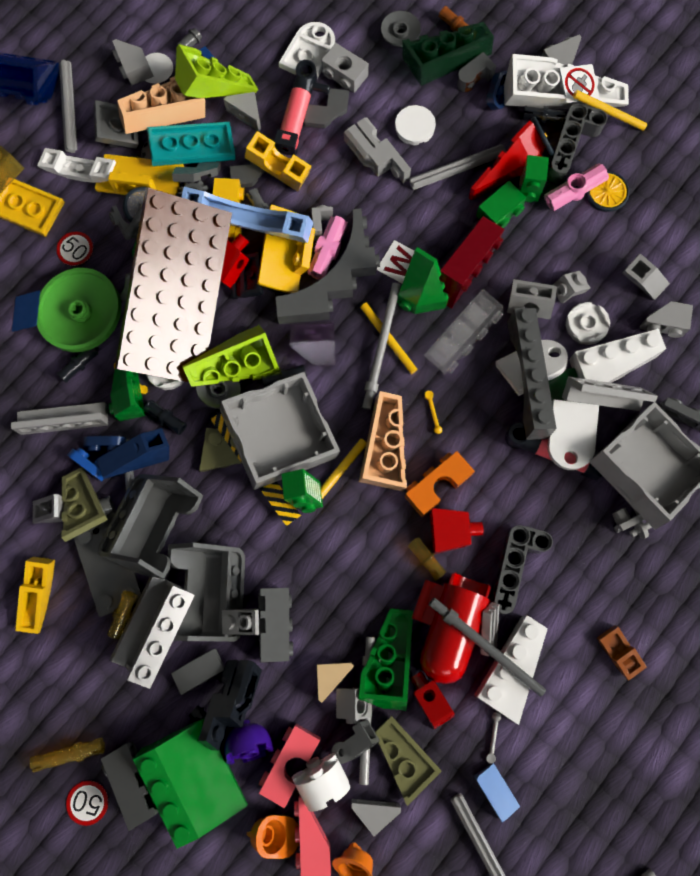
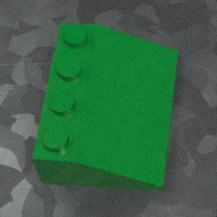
M205 717L140 749L133 758L177 849L199 839L248 805L229 765L226 763L221 749L219 748V751L210 750L198 741Z

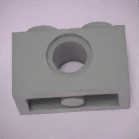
M337 43L332 46L321 60L322 73L328 79H333L342 88L349 89L353 93L357 91L368 77L369 63Z
M513 279L507 313H512L514 308H536L538 318L550 319L555 304L557 286Z

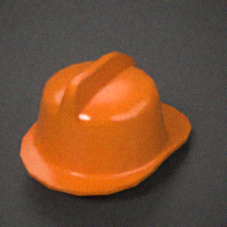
M270 815L261 818L254 823L251 831L246 834L250 837L251 845L261 857L267 859L288 858L295 853L299 846V843H295V827H299L294 818L288 816Z
M351 843L342 853L341 857L335 858L332 861V866L340 876H373V859L357 843Z

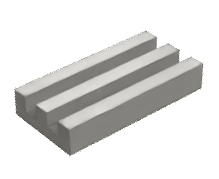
M492 602L482 612L481 636L496 648L500 604ZM480 648L481 655L489 657V654Z

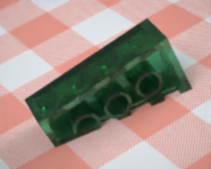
M481 22L459 27L458 31L455 32L445 30L439 32L437 36H419V40L415 41L405 39L402 40L403 59L422 86L464 67L482 52L487 56L491 55L494 35L486 24Z

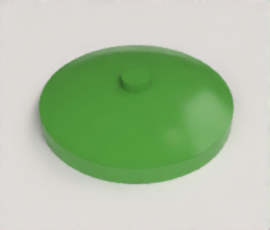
M73 268L61 272L53 277L40 292L37 316L39 332L53 346L67 352H83L99 346L110 337L119 322L121 299L118 290L105 275L90 268Z

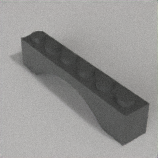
M514 308L507 323L510 341L517 351L522 371L526 440L548 439L557 428L536 308Z

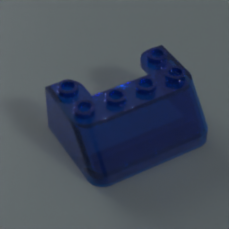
M0 52V96L12 94L15 95L16 99L26 100V104L39 105V102L47 103L49 99H52L59 75V62Z

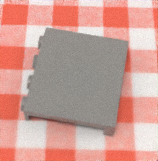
M150 576L109 659L111 662L124 666L130 672L127 677L128 681L149 689L151 688L195 596L194 594L171 581Z

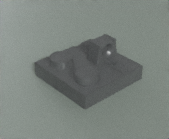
M95 100L93 105L95 141L107 143L109 147L114 148L124 146L137 149L139 145L138 132L125 134L119 117L118 105Z

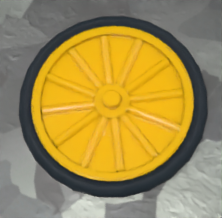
M533 116L531 121L548 154L553 157L554 151L547 139V134L543 132L536 117Z
M607 171L609 179L586 192V196L595 208L610 212L618 210L626 204L629 198V186L622 176Z

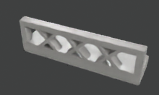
M569 376L562 398L566 401L640 411L643 400L656 402L658 397L641 387Z
M105 402L20 411L17 412V422H11V429L20 435L108 426V407Z

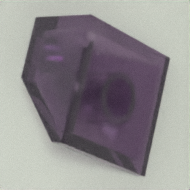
M334 322L291 324L290 347L312 365H319L321 367L336 365Z

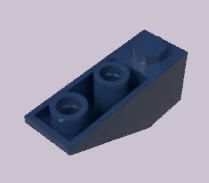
M162 428L137 435L97 459L103 479L168 461L169 444Z

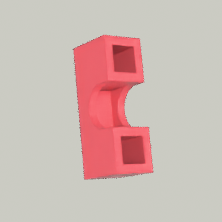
M298 724L293 729L289 727L282 739L286 742L282 751L277 749L270 761L274 764L271 772L265 771L258 784L262 786L259 794L285 808L296 787L292 778L286 772L287 761L292 758H301L309 763L321 737Z

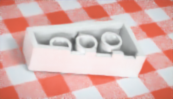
M659 329L576 351L569 361L571 367L575 368L578 378L612 383L655 359L666 347Z
M528 615L522 616L500 652L533 678L548 628ZM495 660L474 696L519 725L530 688Z

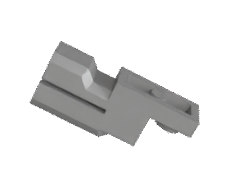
M363 118L344 132L346 144L365 167H370L377 177L391 169L393 176L399 178L402 183L410 179L411 168L387 138L383 141L377 138V129L368 118Z

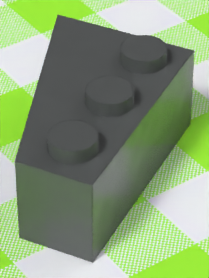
M265 588L258 591L259 662L261 663L289 661V656H293V642H289V632H292L293 629L292 618H289V608H292V597L289 594V588Z
M133 741L126 743L101 759L103 773L109 779L128 831L158 813L133 761V758L138 753Z

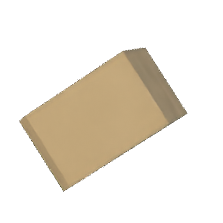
M351 662L317 664L318 700L321 703L354 667Z

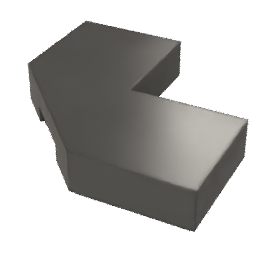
M330 89L327 106L308 105L304 121L305 127L326 128L337 117L346 114L349 90Z
M220 161L202 162L197 167H176L172 173V178L174 182L200 181L201 176H217L221 169Z
M250 162V165L230 166L231 179H239L241 187H253L258 182L260 176L266 172Z

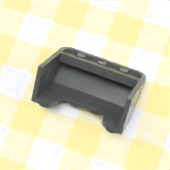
M146 474L136 476L125 493L98 547V554L113 563L141 575L164 579L170 569L171 560L168 556L160 554L165 546V542L175 525L178 515H189L199 508L203 495L178 477Z
M194 542L168 544V557L171 560L170 566L175 569L185 570L184 589L195 595L173 641H237L241 635L222 634V610L243 609L244 552L236 547Z

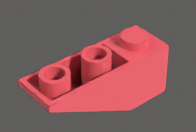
M299 795V801H294V815L299 817V827H295V843H300V853H296V870L301 869V876H331L330 842L314 812H310Z

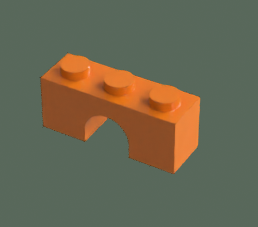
M458 451L453 455L450 452L447 453L440 460L441 465L436 469L432 466L423 474L425 478L419 483L414 481L406 488V500L421 517L426 515L441 501L434 492V484L440 480L448 481L456 489L475 472Z

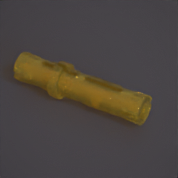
M101 737L89 742H76L73 746L33 756L30 758V768L34 773L68 762H81L89 756L105 753V743Z

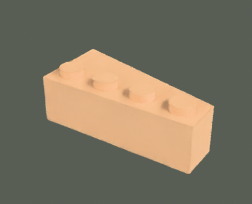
M175 76L170 78V82L160 85L157 83L152 85V88L146 92L140 90L117 100L119 117L125 134L147 130V127L167 126L205 118V98L185 96L180 91Z
M380 391L375 399L359 482L403 491L407 488V481L405 479L406 463L404 459L402 396Z

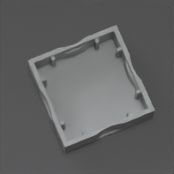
M305 372L279 380L266 388L251 390L221 401L220 412L254 490L282 480L281 474L299 469L308 470L336 459L340 452L328 423L320 413L317 399Z
M655 402L641 412L590 461L599 473L654 530L671 521L688 503L694 491L700 488V447L690 440Z

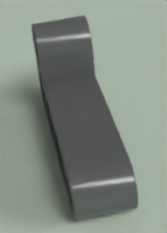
M575 103L570 107L547 173L548 179L551 182L561 183L564 181L570 169L581 134L590 137H596L601 134L608 118L603 110L581 103Z
M517 525L507 532L491 603L498 604V601L503 600L505 593H500V590L511 592V595H505L504 602L508 604V607L501 609L500 605L499 614H508L514 610L527 551L535 554L548 551L553 545V539L549 533L523 525ZM514 531H518L523 535L521 543L514 540ZM536 537L544 539V548H539L536 545ZM509 553L517 555L518 563L516 565L508 561ZM505 575H509L513 579V585L510 588L503 584V577Z

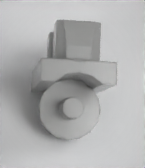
M626 508L612 514L617 526L613 527L616 533L634 526L635 529L629 531L632 537L639 535L642 539L649 537L648 529L652 528V526L648 522L644 524L642 521L645 519L634 508L633 510L637 516L633 518L630 517Z

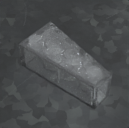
M482 289L425 353L424 357L444 375L447 372L451 374L459 365L458 361L462 356L466 357L472 351L473 345L478 339L481 340L488 333V329L503 316V305Z

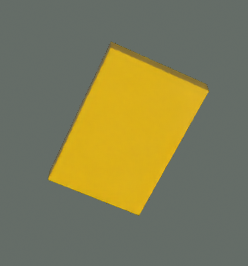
M8 176L0 189V218L46 237L65 202L62 198Z

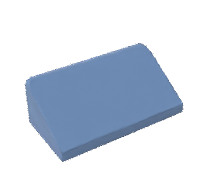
M494 763L474 775L475 780L501 822L507 820L520 807Z

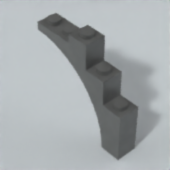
M361 208L353 209L351 237L345 252L335 267L318 282L303 290L288 295L276 296L279 324L330 320L329 312H333L332 299L353 297V290L357 289L356 277L376 275V268L380 267L379 254H375L374 247H369L368 235L364 236V229H367L366 216H362Z

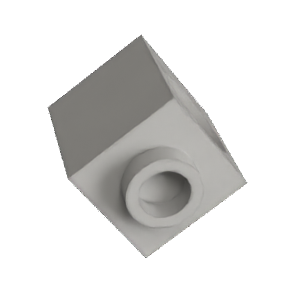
M360 688L336 689V718L346 719L347 724H358L360 719L370 718V703L359 699Z

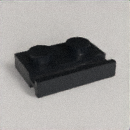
M260 252L245 254L249 258V262L231 287L232 298L238 299L240 297L248 298L263 295V286L257 284L262 256Z

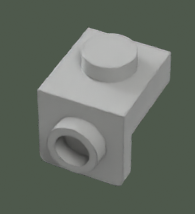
M320 205L312 208V228L315 229L314 240H318L322 235L321 221L330 220L331 216L333 217V207Z
M580 271L565 274L553 284L557 286L556 297L560 303H565L572 296L583 294L590 289L585 276Z

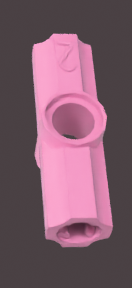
M598 163L581 174H572L567 182L544 194L547 206L550 210L555 211L572 200H581L586 192L609 179L607 169L603 164Z
M331 216L323 236L321 235L316 243L315 255L308 269V274L317 280L327 275L332 261H335L339 254L341 240L348 226V222L342 217Z

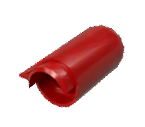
M456 572L452 574L449 584L444 583L443 586L425 580L412 619L431 625L420 656L422 671L431 680L441 684H450L461 679L468 666L475 643L455 626L448 625L443 621L442 616L428 605L429 602L435 597L448 609L452 608L456 611L461 620L479 633L482 625V612L488 607L490 601L488 599L491 589L489 584L473 581Z

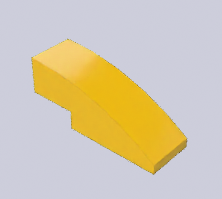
M32 557L25 561L24 583L19 587L15 631L40 633L51 592L55 560Z

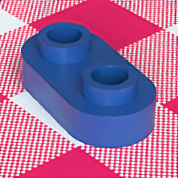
M80 447L77 450L72 448L67 456L100 481L104 480L97 460L92 463L87 459L90 455Z

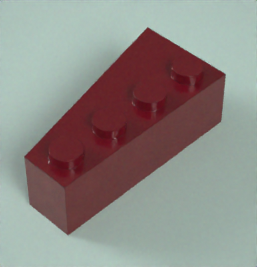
M484 216L441 269L439 280L445 284L443 292L448 294L447 306L451 309L463 292H466L470 287L472 279L479 275L483 268L482 265L489 262L493 255L492 251L494 249L498 250L504 240L501 236L505 229Z

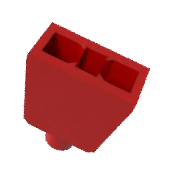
M240 233L232 242L227 240L221 282L230 288L235 284L249 262V258L241 252L249 241Z
M432 508L430 511L433 554L468 547L472 543L471 536H479L484 533L483 523L470 522L469 512Z
M422 671L410 678L416 688L414 696L433 729L454 717L455 713L434 680L428 682ZM427 693H432L435 699L428 702L424 696Z

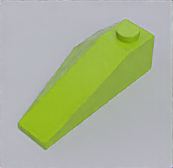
M180 44L176 47L175 80L180 87V91L185 96L210 98L250 92L256 93L258 91L249 74L231 65L226 68L214 57L207 59L201 56V51L196 48Z
M260 325L237 334L182 366L191 387L218 384L222 381L261 379V376H267L279 371L266 333Z

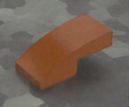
M612 626L596 638L626 680L629 681L647 668L637 650L630 646L618 626Z

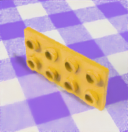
M105 154L103 158L115 160L116 164L113 171L109 174L108 181L99 182L95 185L97 192L126 195L134 188L148 187L176 196L180 182L173 181L172 173L176 167H184V164L152 166L151 159ZM138 192L132 196L144 197L145 192Z
M275 205L269 207V210L293 212ZM311 229L308 243L265 233L257 284L288 294L298 292L301 275L310 267L315 229Z

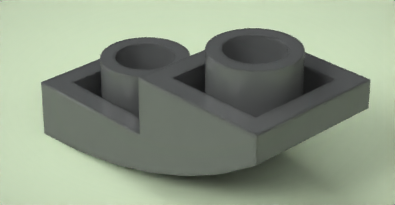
M213 649L184 665L171 675L180 694L183 695L222 673L225 666L217 650Z

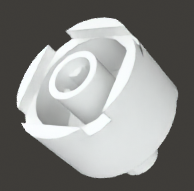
M335 753L329 754L321 760L319 757L312 758L309 763H306L307 768L292 776V780L310 812L328 807L326 802L332 798L337 802L350 789L349 780Z

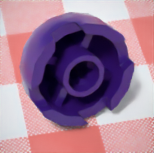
M244 720L242 728L236 727L232 729L224 741V753L227 764H234V759H243V763L265 757L266 750L269 752L273 751L268 731L257 723H250V720Z

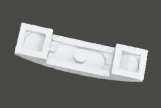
M45 148L37 166L65 178L99 183L108 181L109 174L113 171L116 161L96 157L94 161L66 156L63 151Z

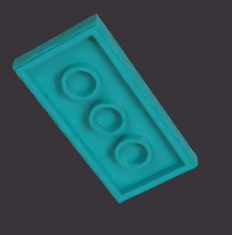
M230 122L147 127L152 166L229 161L236 158Z

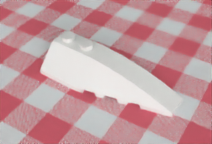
M511 55L504 83V105L538 108L548 106V109H570L575 103L587 104L581 101L567 103L560 68L572 67L574 65L558 63L557 59L551 57ZM595 76L600 98L598 100L612 107L627 106L629 104L628 84L605 76L603 78Z

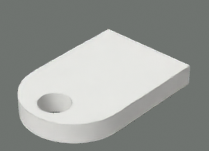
M310 22L303 25L297 31L279 61V68L296 75L297 64L302 60H310L316 66L318 79L322 72L321 60L335 44V36L332 29L320 22ZM317 32L325 33L321 37L315 35Z
M541 340L548 381L565 371L568 355L566 349L558 342ZM517 351L497 360L496 367L517 395L520 396L524 394L519 357ZM556 352L559 353L560 356L551 357L549 356V354Z
M554 399L552 405L557 429L548 438L549 456L562 469H580L591 461L595 453L599 405ZM567 452L575 455L576 462L574 464H568L565 461L564 456Z

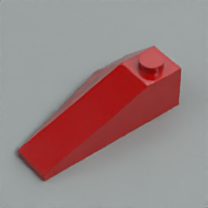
M529 121L512 138L511 142L513 143L509 146L506 153L502 150L493 165L494 168L488 167L471 187L470 200H474L520 176L527 155L543 157L542 153L545 147L533 122Z

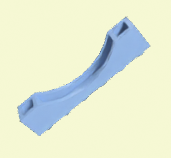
M188 187L183 189L182 198L231 212L230 225L303 243H308L313 226V221L309 216L289 211L249 206Z

